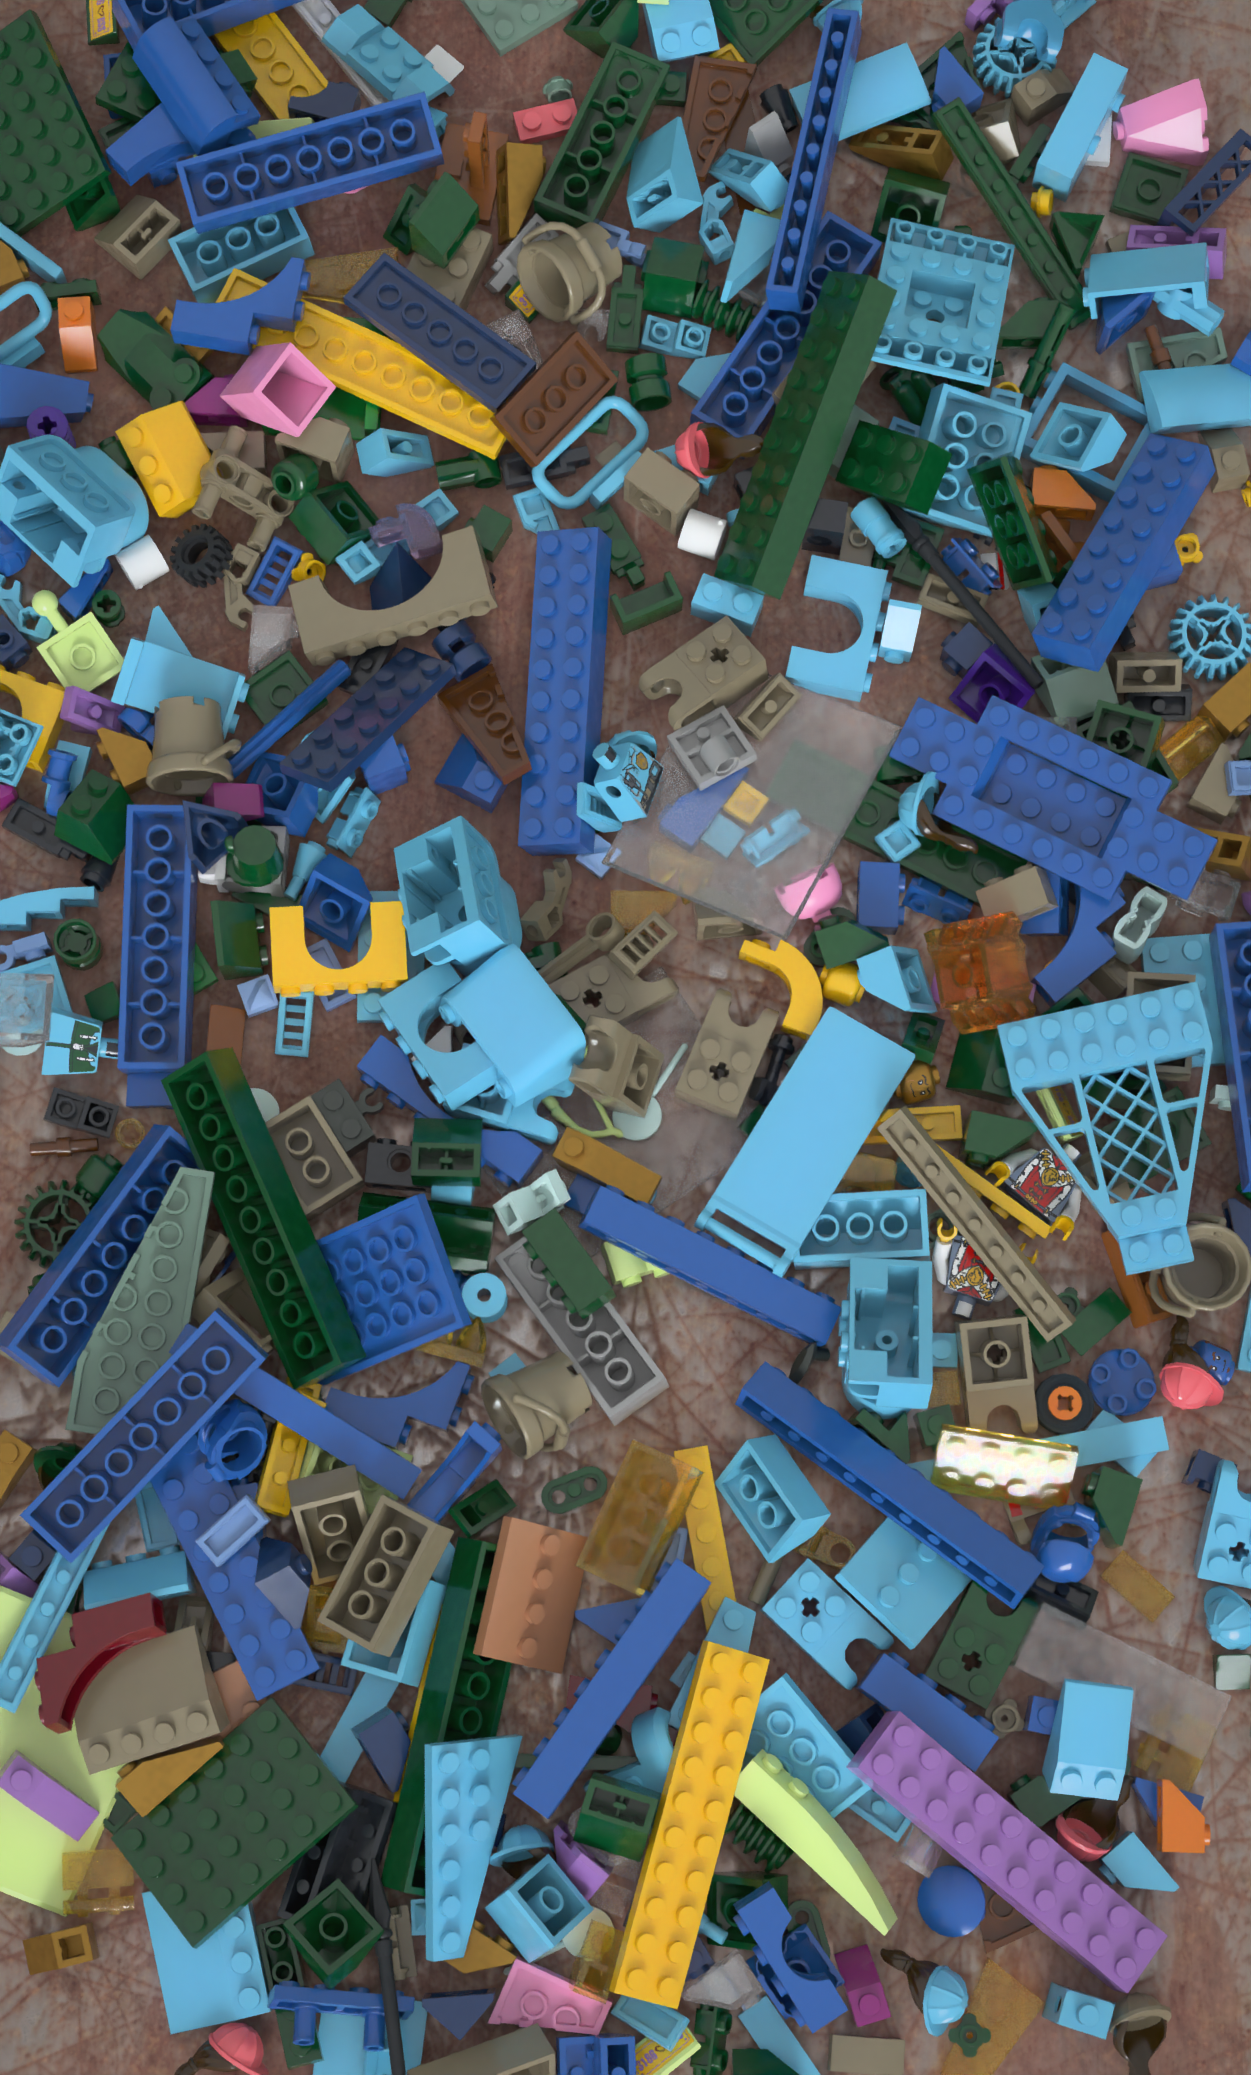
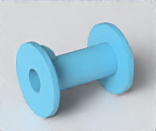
M479 1273L469 1278L463 1287L462 1298L468 1314L473 1320L480 1323H492L503 1316L507 1309L508 1298L505 1286L498 1277L490 1273ZM483 1295L490 1296V1299L486 1302L479 1300Z

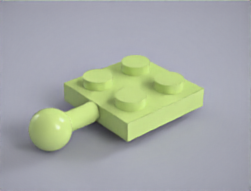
M41 590L34 595L32 599L34 611L41 616H47L58 632L36 648L64 688L76 686L92 692L120 673L124 659L92 612H89L69 626L57 609L58 599L53 592Z

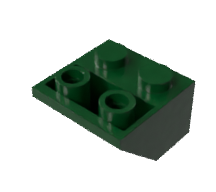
M444 172L439 180L435 179L431 182L426 192L427 197L421 205L417 204L412 209L408 217L412 250L442 269L447 267L480 220L479 205L447 172Z
M415 1118L411 1160L412 1184L420 1186L481 1187L483 1120Z
M594 1772L584 1798L573 1841L641 1862L661 1793Z

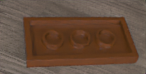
M575 331L563 341L495 412L490 420L530 467H536L618 381V378L582 335Z

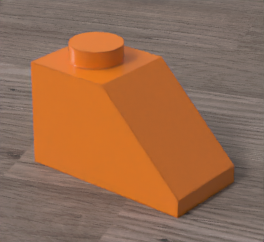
M90 296L58 298L59 333L65 372L98 371L96 316Z
M1042 465L1039 468L1034 467L1029 487L1034 497L1033 508L1036 516H1040L1050 510L1054 517L1085 521L1092 520L1096 511V503L1066 470H1059L1053 465Z
M1157 1779V1851L1205 1853V1845L1209 1846L1211 1839L1210 1825L1205 1824V1817L1169 1779Z

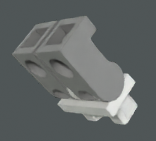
M262 826L274 835L284 859L283 871L271 884L262 887H247L235 883L228 875L226 868L228 853L204 874L198 870L200 883L217 885L218 891L229 893V891L237 893L261 892L270 893L271 896L284 897L287 878L286 867H288L290 837L287 827Z

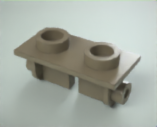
M408 1904L390 1907L389 1929L392 1930L390 1939H392L393 1947L392 1962L395 1981L417 1976Z

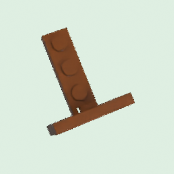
M474 111L472 122H466L465 126L447 123L441 147L445 164L437 166L434 180H439L444 172L449 173L479 205L480 220L477 224L490 226L497 196L496 150L506 142H509V134L488 131L487 114Z

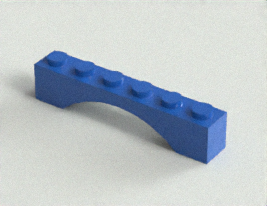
M380 1035L357 1065L358 1071L362 1075L360 1080L369 1088L372 1087L374 1091L378 1087L389 1094L386 1099L400 1110L404 1107L410 1109L415 1113L414 1119H454L438 1108L419 1086L413 1073L409 1056L405 1055L398 1046ZM482 1129L481 1168L486 1164L496 1171L493 1176L507 1187H510L513 1183L520 1189L544 1157L542 1149L516 1131Z

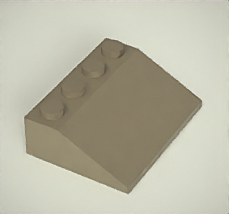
M196 1624L168 1632L167 1635L150 1639L129 1648L108 1663L90 1683L74 1716L78 1742L89 1775L221 1733L230 1723Z

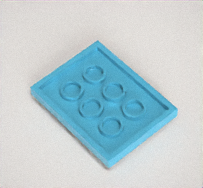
M889 1517L884 1519L834 1577L910 1650L918 1645L972 1580Z
M787 1673L761 1693L740 1773L763 1749L766 1753L776 1756L781 1761L783 1768L793 1778L803 1781L808 1787L809 1793L818 1800L832 1818H835L871 1789L846 1768L854 1754Z

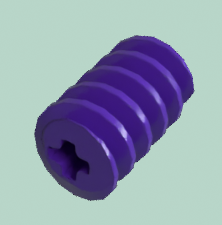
M43 406L30 414L26 426L30 439L43 435H54L65 440L74 449L76 448L75 438L66 416L61 410L52 406Z

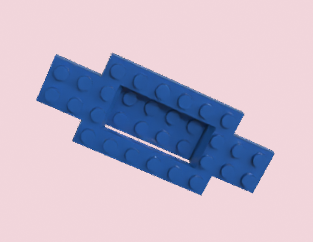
M994 695L991 696L978 724L918 697L889 754L890 758L923 774H926L928 771L936 772L935 779L946 784L932 812L934 816L1112 902L1126 873H1130L1188 901L1218 842L1216 838L1158 811L1173 783L1171 779ZM1010 742H1012V743H1014V744H1016V745H1018V746H1020V747H1022V748H1024V749H1021V748H1019V747H1017V746L1011 744ZM1028 751H1031V752H1033V753H1035V754H1037V755H1039V756H1041V757H1043V758H1045V759H1047V760H1044V759H1042V758H1040V757H1038V756H1036V755H1034V754H1032V753H1030V752H1028ZM1049 761H1052V762H1054V763H1056V764H1058V765H1060V766H1062V767H1064V768H1066V769H1068V770H1070V771H1067V770H1065V769H1063V768H1061V767H1059V766H1057V765H1055V764H1053V763H1051V762H1049ZM1072 772H1075V773H1077V774H1079V775H1081V776H1083V777H1085V778H1087V779H1089V780H1091V781H1093V782H1090V781H1088V780H1086V779H1084V778H1082V777H1080V776H1078V775H1076V774H1074V773H1072ZM1095 783H1098V784H1100V785H1102V786H1104V787H1106V788H1108V789H1110V790H1112V791H1114V792H1116V793H1113V792H1111V791H1109V790H1107V789H1105V788H1103V787H1101V786H1099V785H1097V784H1095Z

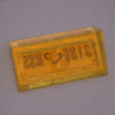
M1196 715L1191 721L1159 745L1158 748L1179 781L1215 752L1220 744L1225 743L1210 717Z

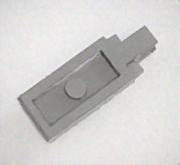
M537 213L531 216L490 267L495 273L484 286L493 295L499 292L506 283L512 287L518 281L517 256L524 246L522 238L538 226L547 223ZM550 230L534 240H551L558 237L559 234L555 230Z

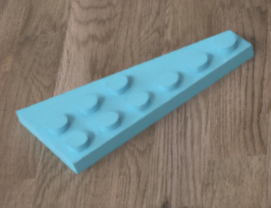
M513 1734L425 1744L426 1960L436 1962L463 1958L465 1955L523 1737L521 1735Z

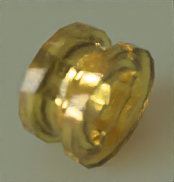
M133 1118L122 1120L115 1129L117 1142L121 1147L128 1150L136 1149L146 1136L142 1123ZM130 1125L136 1126L135 1130L140 1134L136 1141L132 1138V1143L126 1142V1137L122 1134L123 1129L126 1127L129 1130L128 1126Z

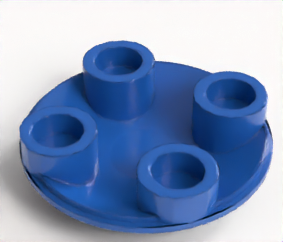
M1134 1349L1109 1350L1100 1355L1090 1368L1088 1386L1093 1394V1399L1103 1410L1113 1415L1129 1416L1140 1412L1149 1404L1156 1393L1153 1371L1146 1360Z
M953 1865L938 1867L928 1873L920 1884L917 1897L919 1912L925 1923L936 1933L947 1937L964 1936L973 1931L985 1918L984 1891L977 1878L967 1868Z

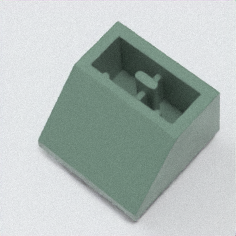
M1041 655L1031 658V666L1044 680L1043 684L1035 689V692L1057 726L1062 728L1092 717L1098 699L1119 705L1106 660L1099 672L1043 658Z

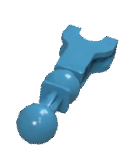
M1013 0L1005 8L1003 18L995 26L994 46L1008 50L1009 43L1014 38H1025L1036 47L1038 60L1052 64L1061 49L1064 36V24L1061 18L1054 12L1052 0Z

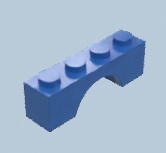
M769 1881L733 1904L738 1912L733 1917L734 1921L744 1936L751 1933L757 1945L752 1947L753 1952L762 1966L769 1963L776 1975L770 1979L781 1997L788 1994L794 2006L789 2010L800 2028L807 2025L813 2034L848 2011L847 2006L825 1972L816 1974L802 1973L791 1968L785 1962L782 1953V1937L792 1917Z

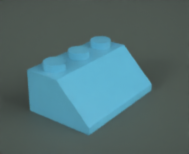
M776 1434L747 1440L714 1483L768 1563L775 1562L813 1537L831 1515Z
M180 1546L160 1549V1556L146 1558V1553L126 1556V1563L113 1565L112 1560L91 1564L92 1570L86 1571L83 1576L84 1608L88 1610L149 1592L160 1600L197 1593L193 1568L185 1552L180 1551Z
M429 1580L390 1657L371 1652L348 1639L341 1665L418 1687L447 1586Z

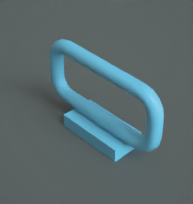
M31 281L20 282L0 295V312L25 294L33 297L40 310L38 317L0 345L1 364L25 368L45 353L35 336L48 326L53 310L43 289L37 283Z
M604 397L592 407L538 466L533 467V482L547 499L558 508L566 510L575 509L584 504L588 499L589 503L596 510L601 508L624 486V476L642 455L639 451L644 447L649 436L647 422L622 397ZM617 409L635 427L636 436L578 492L570 497L563 496L546 479L545 469L607 410Z

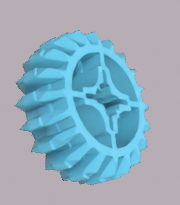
M997 17L994 25L987 23L983 33L980 32L978 34L976 45H974L972 51L973 56H975L972 63L974 68H977V78H984V88L992 85L994 86V95L1001 90L1005 92V98L1008 99L1015 84L1039 69H1047L1052 72V69L1056 67L1057 60L1055 58L1052 64L1038 60L1036 47L1025 38H1014L1010 41L1008 50L999 47L997 50H991L994 47L995 26L1000 20ZM1033 63H1039L1034 69L1022 73L1024 68L1031 67Z
M1216 594L1211 595L1208 602L1201 595L1198 596L1196 604L1188 600L1184 605L1185 609L1179 608L1176 611L1175 616L1177 619H1172L1169 624L1172 631L1168 632L1167 639L1173 643L1169 645L1168 650L1178 653L1177 655L1183 659L1182 661L1185 663L1182 669L1183 673L1188 672L1191 668L1195 670V679H1199L1200 675L1205 673L1207 682L1212 681L1215 674L1222 681L1225 680L1227 672L1234 676L1239 671L1238 667L1243 668L1248 663L1246 657H1251V623H1245L1249 618V612L1238 613L1241 607L1240 603H1236L1232 608L1228 606V597H1224L1222 602L1219 603L1217 602ZM1201 617H1214L1219 620L1208 622ZM1227 626L1234 633L1236 647L1231 644L1232 640L1226 635ZM1187 629L1192 632L1191 636L1197 641V648L1195 650L1189 644ZM1219 630L1216 639L1213 642L1209 641L1206 646H1203L1207 637L1210 634L1214 635ZM1207 654H1215V655H1217V656L1220 657V658H1221L1222 656L1225 657V658H1222V659H1208V658H1205L1204 656L1207 655Z

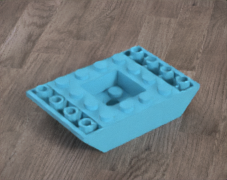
M891 218L877 279L897 290L871 361L989 387L1015 245ZM928 319H936L939 322L930 321Z

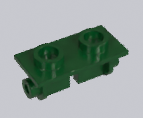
M701 2001L700 2008H696L694 2034L705 2035L706 2039L705 2042L698 2041L701 2048L691 2055L690 2067H693V2075H722L728 2064V2051L725 2050L726 2038L732 2028V2015L729 2013L730 2004L714 2005L715 2003Z

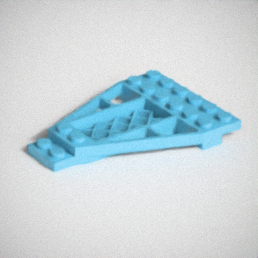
M1197 981L997 1025L1012 1096H1015L1107 1224L1108 1230L1119 1244L1126 1276L1194 1261L1186 1223L1213 1050V1042ZM1204 1054L1205 1059L1199 1097L1171 1103L1165 1102L1162 1097L1155 1065ZM1146 1067L1147 1075L1138 1071L1137 1068ZM1123 1072L1116 1084L1103 1077ZM1129 1073L1145 1082L1137 1096L1120 1087ZM1090 1079L1083 1090L1081 1081ZM1096 1080L1112 1089L1103 1104L1087 1095ZM1072 1083L1081 1121L1076 1124L1048 1129L1024 1093ZM1149 1086L1151 1087L1155 1107L1141 1100ZM1116 1093L1132 1101L1124 1116L1107 1107ZM1086 1102L1099 1109L1092 1121H1090ZM1137 1105L1153 1114L1145 1128L1128 1119ZM1197 1107L1189 1166L1186 1171H1182L1167 1114L1177 1110ZM1104 1112L1120 1121L1111 1136L1095 1127ZM1157 1118L1163 1140L1149 1132ZM1124 1124L1141 1134L1132 1149L1115 1139ZM1077 1132L1085 1134L1098 1190H1093L1055 1137ZM1094 1134L1107 1141L1099 1154ZM1145 1137L1161 1146L1153 1161L1136 1152ZM1111 1145L1128 1154L1119 1168L1103 1159ZM1165 1150L1171 1172L1157 1164ZM1132 1157L1149 1166L1140 1181L1124 1172ZM1101 1166L1115 1173L1107 1187ZM1153 1169L1170 1179L1161 1193L1144 1184ZM1119 1177L1136 1186L1127 1201L1111 1192ZM1174 1183L1176 1190L1168 1192V1190ZM1140 1189L1151 1195L1134 1199ZM1109 1198L1117 1203L1110 1204Z

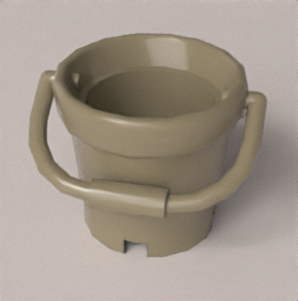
M548 222L538 226L522 238L524 246L517 256L519 282L527 299L536 311L546 319L557 323L569 320L575 326L593 315L602 305L606 295V286L611 284L622 273L620 251L617 246L610 249L606 240L611 238V235L607 230L593 222L586 223L576 229L564 222ZM550 230L566 232L551 240H534ZM597 294L595 301L586 310L578 314L583 303Z
M194 696L172 697L160 701L159 708L156 706L154 708L152 761H150L147 767V785L152 790L162 794L200 796L205 795L213 782L232 783L234 781L233 769L227 759L240 750L241 740L232 739L224 743L220 704L215 700L204 697V705L194 703Z
M1208 1213L1188 1214L1187 1223L1205 1221L1187 1226L1194 1261L1150 1271L1148 1285L1151 1297L1160 1308L1172 1314L1193 1318L1196 1311L1211 1312L1228 1308L1243 1296L1251 1282V1257L1248 1247L1239 1235L1225 1227L1227 1221L1224 1217ZM1158 1274H1161L1162 1285L1170 1300L1177 1305L1180 1304L1187 1308L1172 1305L1162 1298L1157 1286Z
M556 1351L548 1357L508 1375L497 1374L486 1379L481 1384V1396L491 1422L509 1449L525 1460L532 1457L538 1451L554 1452L564 1449L570 1435L568 1425L591 1410L588 1407L592 1406V1398L587 1384L581 1373L574 1375L572 1371L567 1369V1367L574 1363L563 1352ZM555 1435L553 1443H544L550 1437Z

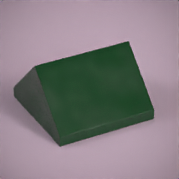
M108 176L65 206L75 231H83L110 221L121 211Z

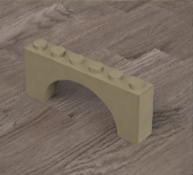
M473 525L442 535L443 553L435 575L418 594L394 607L381 610H358L347 607L330 596L328 588L319 575L288 585L303 651L313 666L330 665L336 659L348 655L358 656L367 649L379 645L389 646L398 639L410 635L420 636L429 629L441 625L451 626L460 619L472 615L482 616L491 609L497 608L498 604L481 539Z

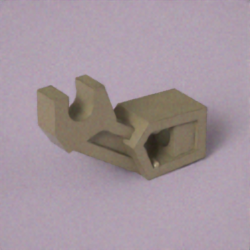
M238 543L231 553L233 560L227 561L231 565L229 570L223 569L226 604L224 612L232 626L246 632L248 623L239 617L244 612L255 616L257 610L243 595V589L249 587L262 560L260 553ZM236 565L245 569L241 578H236L233 574Z
M555 858L553 860L555 869H545L543 871L546 891L543 901H535L520 919L527 940L547 941L563 925L562 912L570 884H572V871L566 858Z

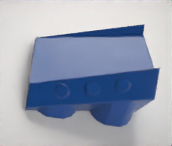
M806 1923L782 1937L783 1957L791 1968L807 1974L825 1972L836 1989L845 1983ZM756 1955L747 1959L746 1963L784 2019L794 2018L789 2010L794 2006V2003L788 1994L781 1997L770 1978L776 1974L770 1964L762 1966Z

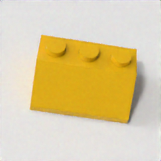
M178 401L141 414L115 431L159 517L178 518L191 510L202 490L200 482L201 468L209 462L211 453L184 401ZM217 467L216 469H217L218 475H219L221 478H223L222 475H221V473H220V471H219V469H218V467Z

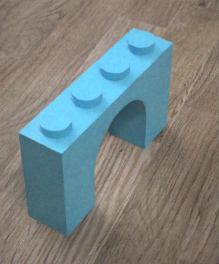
M816 555L811 556L803 596L840 603L849 608L858 619L861 635L850 648L838 653H824L792 646L785 678L796 689L860 702L862 692L869 693L873 674L867 673L869 661H876L879 643L873 642L875 631L882 632L886 614L879 611L881 602H888L892 586L891 582H886L888 570Z
M447 962L442 965L430 966L378 999V1002L383 1010L379 1017L389 1032L393 1029L397 1031L399 1036L395 1040L405 1055L412 1053L416 1059L412 1062V1065L422 1080L428 1077L433 1083L429 1086V1089L437 1102L440 1104L445 1101L451 1111L494 1085L495 1081H497V1068L476 1041L464 1049L448 1053L435 1051L425 1044V1037L430 1024L440 1015L439 1006L441 998L462 981L452 965Z

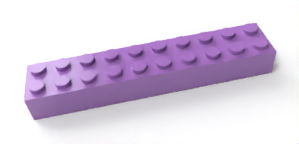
M887 1711L846 1766V1768L1112 1990L1128 1994L1167 1938L1163 1931L900 1711Z

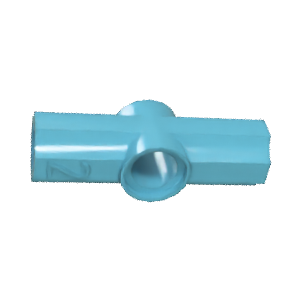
M1192 288L1156 291L1153 297V301L1158 303L1157 308L1163 315L1174 320L1182 319L1208 337L1214 332L1224 317L1225 311L1209 300L1208 308L1195 309Z

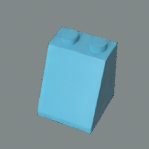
M549 1854L484 1908L528 1963L551 1950L594 1910Z

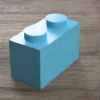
M703 573L691 602L690 615L714 624L727 615L744 635L751 637L763 607L764 595Z

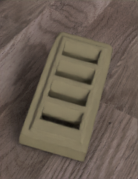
M654 910L610 951L608 958L632 980L678 935V932ZM652 922L667 934L663 939L649 926ZM643 931L657 943L654 947L641 935ZM636 939L648 953L644 955L632 942ZM626 948L639 959L637 963L624 952Z

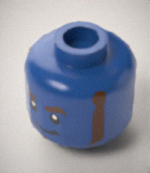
M1200 1340L1193 1347L1189 1346L1206 1361L1210 1375L1220 1385H1227L1235 1370V1362L1232 1361L1230 1351L1207 1340Z

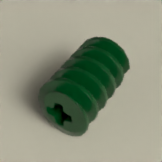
M707 279L695 297L692 317L699 319L703 316V324L710 325L714 322V330L718 332L725 328V336L728 338L736 334V342L738 343L757 316V314L755 316L752 315L754 305L749 304L743 310L741 308L743 298L741 297L734 303H731L730 300L727 303L721 302V297L719 296L721 286L717 285L710 291L708 290L710 280Z
M740 1802L728 1817L724 1836L734 1831L735 1836L732 1843L737 1845L742 1841H746L743 1850L745 1855L753 1850L757 1851L753 1861L755 1864L766 1859L767 1864L764 1870L766 1873L774 1869L778 1870L794 1851L777 1837L769 1827L766 1828V1825L759 1818H755L756 1815L748 1808L745 1809V1805Z

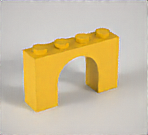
M0 664V691L13 695L21 702L22 718L44 727L26 765L27 768L44 773L50 758L48 750L49 748H54L65 721L60 718L65 688L53 682H48L47 685L35 681V677L25 672L18 671L17 674L5 671L6 668Z
M401 901L370 902L372 940L369 951L359 963L345 969L327 968L311 957L305 943L303 906L269 908L274 993H281L282 997H298L301 995V992L314 991V994L318 996L332 995L334 990L347 989L350 994L367 993L368 988H381L383 992H391L408 981L405 927L402 922L404 911Z

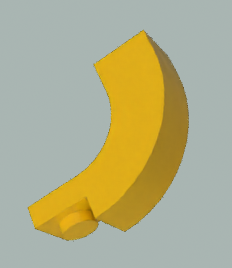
M753 939L752 942L744 940L738 959L773 972L782 979L789 991L790 1006L783 1021L781 1031L808 1041L820 1021L823 1006L822 988L814 967L798 949L783 940H780L776 951L770 950L771 946L764 941Z

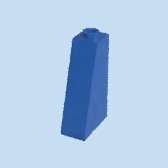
M0 363V428L27 426V419L30 414L43 406H52L61 410L66 416L68 423L81 422L85 412L90 413L94 394L88 393L90 382Z

